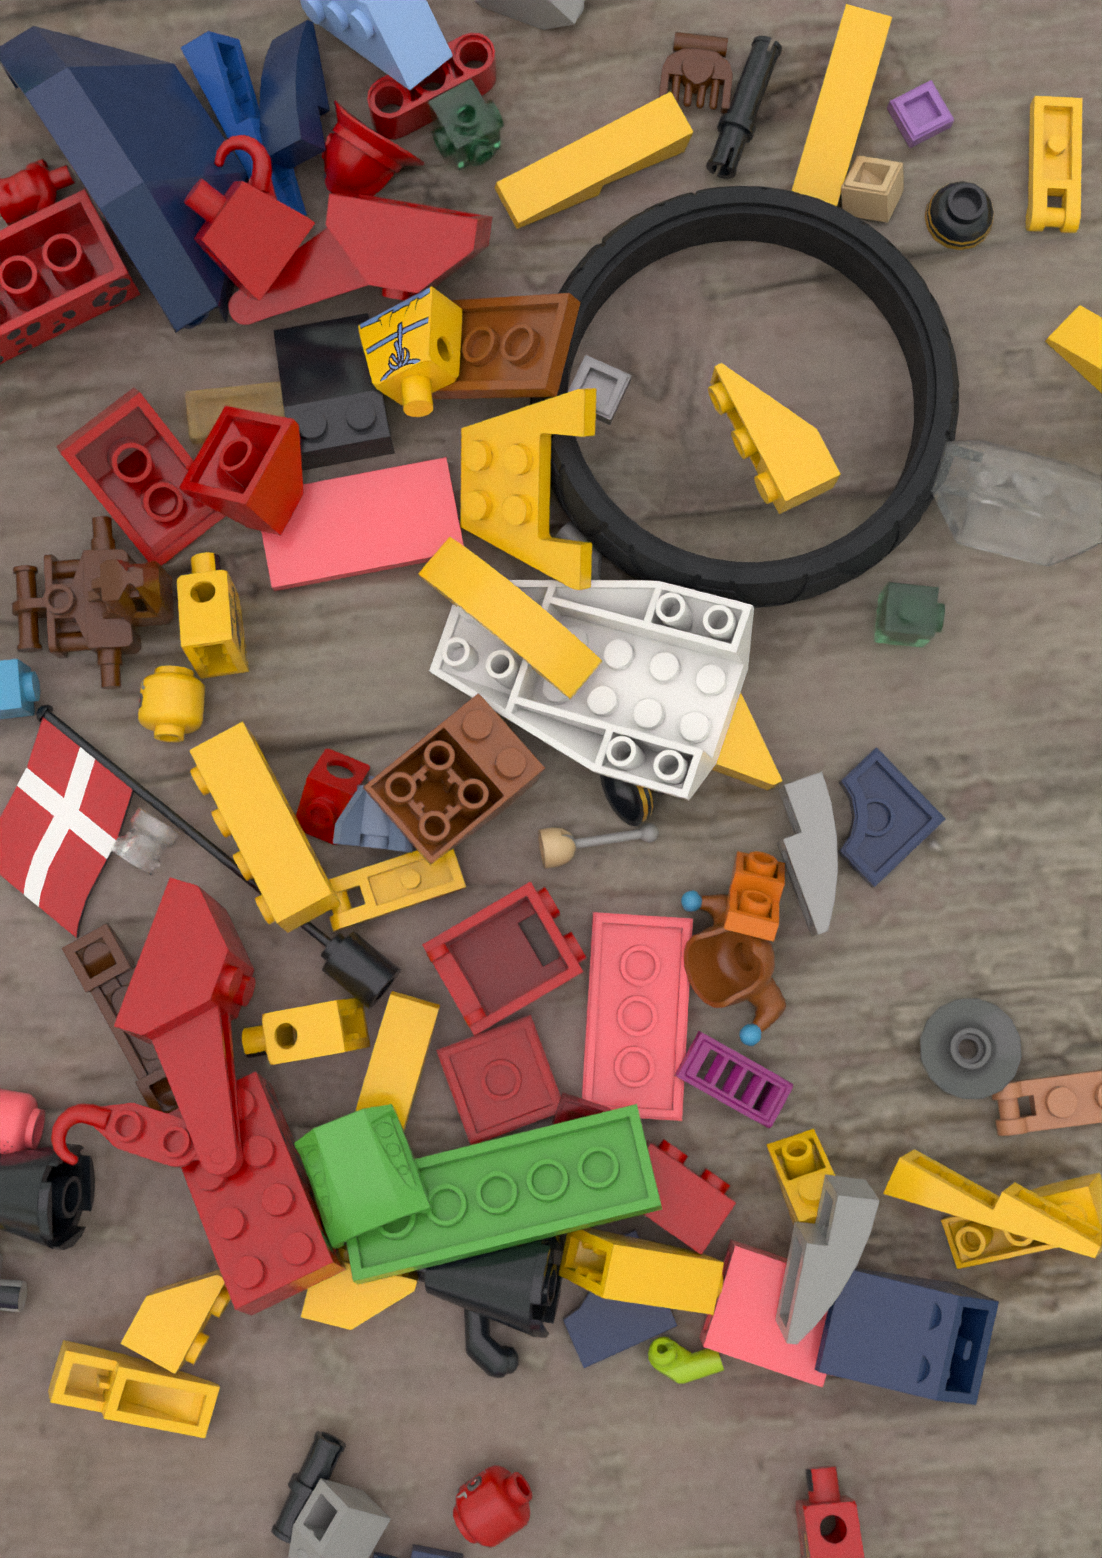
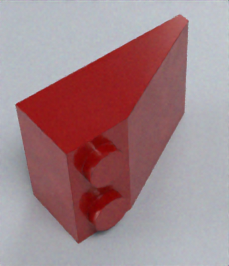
M134 387L56 446L60 454L148 562L154 560L162 566L226 517L186 495L179 489L193 463V459L144 396Z

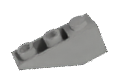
M320 1478L293 1525L288 1558H369L391 1518L363 1490Z

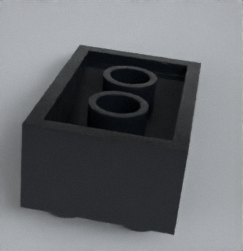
M368 313L273 330L285 417L292 418L299 424L302 471L395 453L384 393L377 390L372 383L359 334L358 325L369 320Z

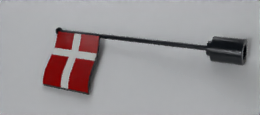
M42 705L38 708L36 717L41 724L27 768L0 817V875L74 937L79 938L80 925L88 899L119 842L135 792L260 895L262 894L254 878L246 881L235 860L54 715L51 705ZM310 921L300 926L326 947L321 954V957L326 960L322 971L368 1009L372 1008L380 1000L401 972L398 966L354 931L347 937L339 933L331 939Z

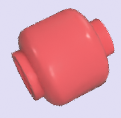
M0 1089V1154L36 1149L44 1130L45 1111L38 1108L37 1100L28 1093Z

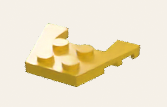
M596 388L577 389L461 428L460 527L574 590L591 588L592 543L552 538L549 534L551 435L595 436Z

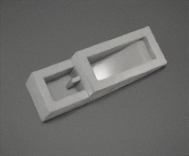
M822 772L785 784L778 790L794 835L782 839L777 845L811 936L828 931L835 902L838 873L837 833L832 803Z
M825 1175L815 1224L794 1223L775 1318L787 1344L797 1345L816 1326L841 1294L859 1262L870 1236L880 1201L864 1179Z

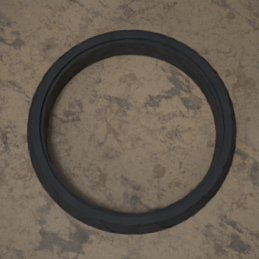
M765 186L707 188L696 191V194L692 192L685 193L656 203L643 212L633 215L602 238V242L594 245L572 270L558 294L570 293L581 303L557 396L568 393L571 368L577 349L596 313L608 298L637 272L669 254L706 243L757 241L780 245L821 260L855 283L884 315L899 341L906 358L912 382L914 425L905 467L895 489L884 504L864 523L847 535L822 548L781 560L735 562L708 558L685 551L661 540L639 526L608 497L597 482L582 455L575 436L551 435L550 486L561 507L580 533L604 557L637 580L661 581L751 604L754 608L780 606L810 599L841 586V584L844 585L861 576L882 561L884 557L904 541L921 520V516L926 512L936 496L938 487L943 480L955 442L959 414V376L956 355L948 326L937 301L929 292L926 282L910 261L887 238L869 224L842 208L791 190ZM553 397L530 398V405Z

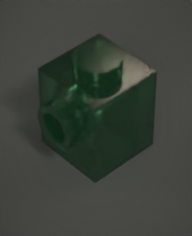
M889 582L878 596L874 642L924 647L935 637V632L940 633L943 628L945 604L938 603L939 587Z

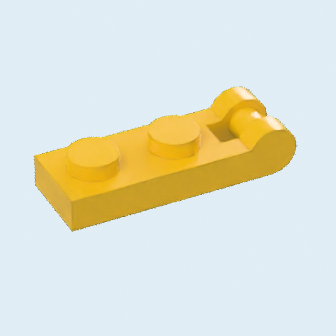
M1034 96L1030 103L1028 207L1025 221L1027 231L1042 232L1045 227H1058L1061 233H1076L1079 228L1081 218L1083 98ZM1047 196L1062 197L1061 208L1047 207Z
M454 848L431 865L416 850L412 853L410 852L329 879L341 902L340 905L332 909L333 915L329 917L333 932L467 888ZM360 887L365 904L352 908L347 891Z

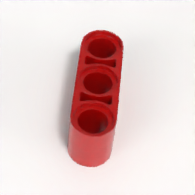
M471 32L448 42L447 44L453 56L411 90H408L388 74L375 81L368 90L367 95L374 130L387 139L396 140L490 91L496 82L495 49L490 39L483 34ZM470 61L484 63L482 67L476 69L464 66ZM431 82L443 85L435 91L423 89L426 84ZM389 104H396L401 107L393 113L380 111Z

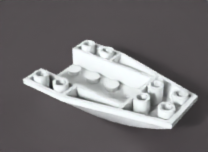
M509 580L566 627L602 660V663L571 700L534 671L530 664L459 606L452 605L429 672L471 698L479 693L496 713L597 774L689 801L716 765L748 671L754 615L753 605L661 581L591 580V588L574 590L557 580Z

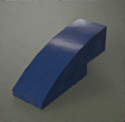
M308 19L271 41L261 76L259 107L262 145L266 148L271 162L288 169H292L326 151L320 116L328 113L330 108L314 23Z

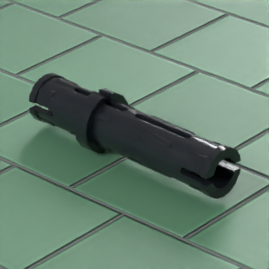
M757 36L753 39L752 48L728 112L723 114L718 122L719 136L706 167L710 173L714 174L717 166L721 165L717 175L719 178L732 179L735 177L744 147L754 137L756 131L754 121L776 61L782 51V46L778 41L773 43L770 51L767 50L772 39L771 37Z

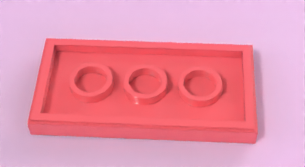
M447 457L303 484L304 494L281 536L261 531L271 587L274 591L425 563L434 556L449 537H452L464 546Z
M593 912L582 1099L611 1108V1110L637 1104L641 1119L682 1121L684 1081L676 1077L675 1073L686 1055L690 982L684 967V950L686 942L692 937V918Z

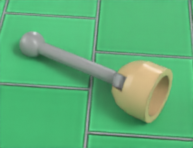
M645 823L637 830L574 839L571 833L563 828L539 829L538 841L544 869L560 867L568 863L579 848L637 839L650 843L658 838L659 830L656 825Z

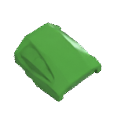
M392 1104L358 1110L313 1128L294 1143L309 1178L326 1234L334 1249L344 1246V1242L403 1217L419 1212L424 1214L432 1211L416 1160L405 1136L397 1111Z

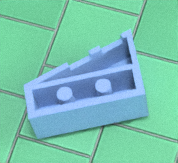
M300 0L304 12L312 22L317 25L319 24L408 90L414 88L453 56L427 0Z

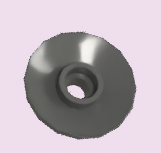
M979 998L956 999L940 1006L926 1021L919 1039L920 1060L928 1077L943 1092L961 1099H984L1002 1091L1015 1077L1022 1058L1021 1038L1012 1019L997 1005ZM968 1039L975 1045V1054L970 1059L962 1057L959 1053V1044L962 1040Z

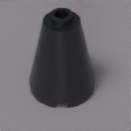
M66 1144L69 1151L78 1157V1162L75 1165L62 1161L55 1153L53 1146L0 1154V1230L51 1249L65 1250L73 1247L82 1237L86 1228L84 1226H77L82 1210H92L95 1193L94 1165L91 1156L81 1155L80 1151L84 1147L78 1144Z
M562 1235L418 1270V1279L420 1282H425L426 1292L430 1295L532 1337L547 1338L549 1332L544 1327L543 1322L554 1323L561 1293L563 1277L559 1276L560 1265L554 1264V1250L564 1251Z

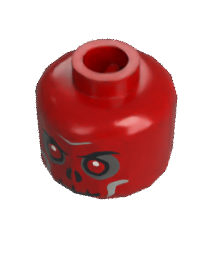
M499 1465L486 1468L458 1488L455 1498L456 1505L453 1508V1518L456 1526L463 1537L470 1543L475 1544L478 1542L480 1545L489 1548L497 1546L529 1523L531 1514L529 1501L532 1500L531 1488L519 1472L511 1473L505 1467Z

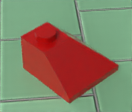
M225 406L180 484L179 489L186 495L247 528L281 536L304 494L299 424L292 418Z

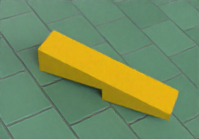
M669 92L496 182L494 189L513 224L518 229L598 196L603 185L685 152L693 135V130L672 92Z
M915 1149L899 1158L883 1192L885 1195L1092 1258H1096L1102 1251L1101 1229L1014 1182L998 1196Z

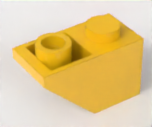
M813 1128L766 1144L793 1225L795 1222L815 1224L825 1175L835 1176Z
M347 1245L339 1247L338 1250L347 1270L308 1288L301 1317L352 1330L414 1292L419 1281L418 1273L412 1271L357 1285L352 1279Z
M220 1269L157 1288L147 1295L120 1344L174 1374L185 1365L186 1361L194 1365L210 1336L203 1333L211 1315L220 1318L231 1300Z

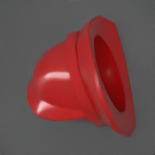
M336 100L334 101L337 123L332 128L334 133H330L327 136L325 142L326 151L322 152L321 155L324 159L323 179L330 193L353 192L374 196L385 187L395 173L398 174L403 166L424 165L425 162L381 136L362 123Z

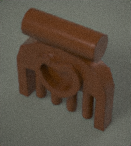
M675 32L673 52L675 53L667 57L662 67L659 97L667 94L668 80L672 79L671 92L677 103L679 101L680 84H682L685 88L683 105L689 107L692 102V94H697L696 106L702 109L705 103L706 90L711 86L709 108L715 110L718 104L719 87L724 85L721 113H727L730 106L733 79L730 62L725 59L728 38Z

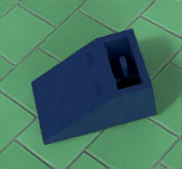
M855 1268L841 1294L828 1309L814 1370L936 1401L976 1405L999 1301L959 1283Z

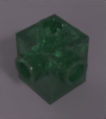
M472 79L429 101L431 123L435 130L431 131L434 143L443 158L452 157L459 171L469 165L479 166L488 162L496 154V151L501 149L500 128L504 127L501 114L492 100L484 101Z

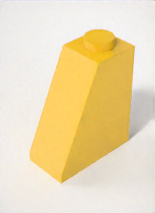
M586 1228L567 1233L559 1276L604 1299L714 1315L716 1300L723 1288L722 1270L724 1262L703 1253L700 1255L694 1250Z

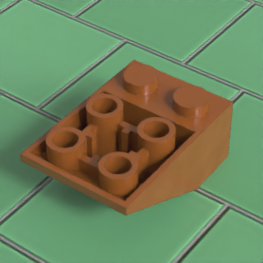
M478 693L364 785L363 789L431 865L499 815L536 784L545 767Z

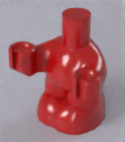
M44 159L29 163L25 169L10 177L0 178V215L7 225L10 226L26 216L55 204L57 190L76 183L70 167L64 165L50 171L48 170L47 162Z

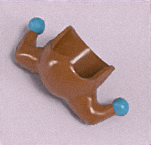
M688 891L681 898L683 909L687 912L697 911L698 909L710 914L714 922L713 926L693 935L686 942L684 967L688 981L699 998L713 1008H724L748 1000L755 1007V1016L751 1024L745 1025L740 1030L739 1037L743 1044L754 1046L760 1041L762 1032L770 1027L786 1009L785 999L772 978L775 969L773 946L769 940L724 929L728 895L700 896L696 891Z

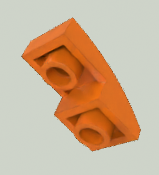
M737 851L729 886L724 929L774 942L779 926V904L785 885V863L779 862L775 857L764 852L753 851L748 854Z

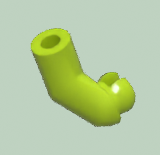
M665 1336L654 1339L650 1344L648 1359L651 1365L658 1372L676 1383L685 1384L724 1371L719 1352L706 1348L691 1353Z

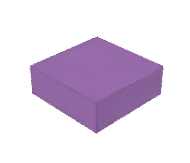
M932 80L891 100L887 107L909 148L951 128L954 122L953 116Z

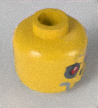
M171 665L155 668L154 674L148 675L141 682L138 711L139 723L146 729L153 731L154 738L159 741H183L185 734L193 733L202 726L205 685L195 678L194 672L188 668Z

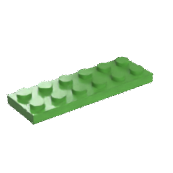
M637 1104L417 1158L415 1160L432 1211L424 1214L419 1212L358 1235L346 1241L352 1279L354 1283L359 1285L663 1210Z

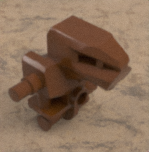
M97 516L92 518L93 539H91V550H83L80 559L58 560L53 554L44 555L45 593L43 597L37 598L36 574H38V567L32 565L13 567V574L16 575L17 601L12 603V614L18 617V652L33 653L42 651V644L39 642L38 618H47L50 653L61 659L68 658V652L92 650L97 654V664L100 667L101 689L121 688L120 667L123 666L122 655L137 654L141 650V637L135 632V627L167 625L174 618L172 578L156 561L136 564L123 549H116L115 539L112 534V518Z

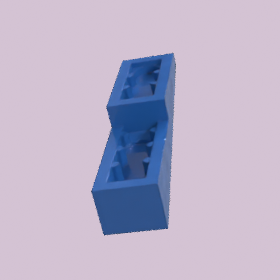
M207 31L180 47L227 138L236 135H246L255 138L262 144L260 109L240 40ZM235 150L250 179L253 168L251 156L243 150ZM271 162L272 182L277 200L307 216L294 169H288Z

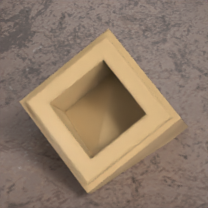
M857 155L841 187L842 209L858 218L888 223L903 193V163Z

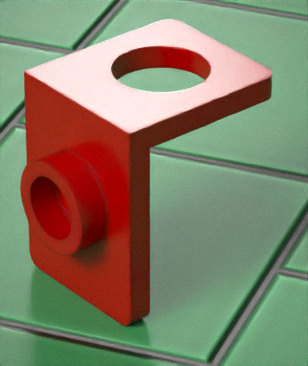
M331 749L324 750L307 776L296 813L304 833L333 844L335 823L355 794L357 785H362L370 771L368 764ZM334 765L342 766L350 770L353 777H336L327 770V767Z

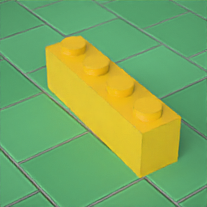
M243 721L190 749L189 751L197 765L190 769V773L204 796L211 793L218 807L211 814L222 835L225 838L233 836L240 850L233 854V858L246 881L254 878L262 894L255 897V901L266 922L270 925L276 921L281 928L289 933L340 905L339 898L256 738Z

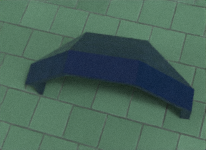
M32 26L1 45L0 64L14 87L16 89L19 87L97 204L154 295L175 333L184 327L190 329L200 325L207 319L209 312L217 308L227 323L228 304L235 284L194 240L206 220L184 204V200L201 178L222 195H225L235 181L248 183L249 178L233 151L226 157L222 167L215 165L216 152L225 139L175 64L37 26Z

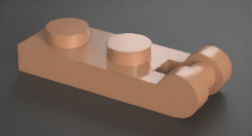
M1102 1069L1010 1081L1002 1091L992 1095V1100L998 1101L1000 1119L995 1120L997 1135H1018L1027 1132L1102 1123ZM1029 1096L1030 1115L1020 1116L1019 1097Z

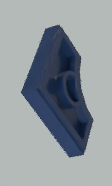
M876 747L839 782L849 798L852 822L849 836L838 850V853L873 888L946 818Z
M635 1228L621 1234L639 1238ZM590 1291L587 1292L577 1308L563 1317L564 1324L583 1368L678 1326L670 1308L604 1299Z

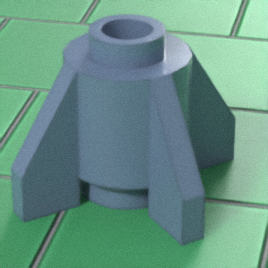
M369 776L368 782L371 781L375 776ZM357 785L355 794L335 823L333 844L411 853L416 851L417 849L363 789L364 785Z

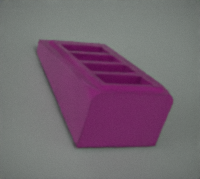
M698 1031L675 1073L676 1077L768 1129L773 1126L793 1089V1083ZM713 1050L717 1055L702 1080L696 1075L709 1051ZM730 1060L735 1064L720 1090L715 1085ZM747 1071L753 1073V1076L738 1100L734 1098V1095ZM767 1081L768 1084L764 1089L759 1101L757 1102L755 1108H752Z

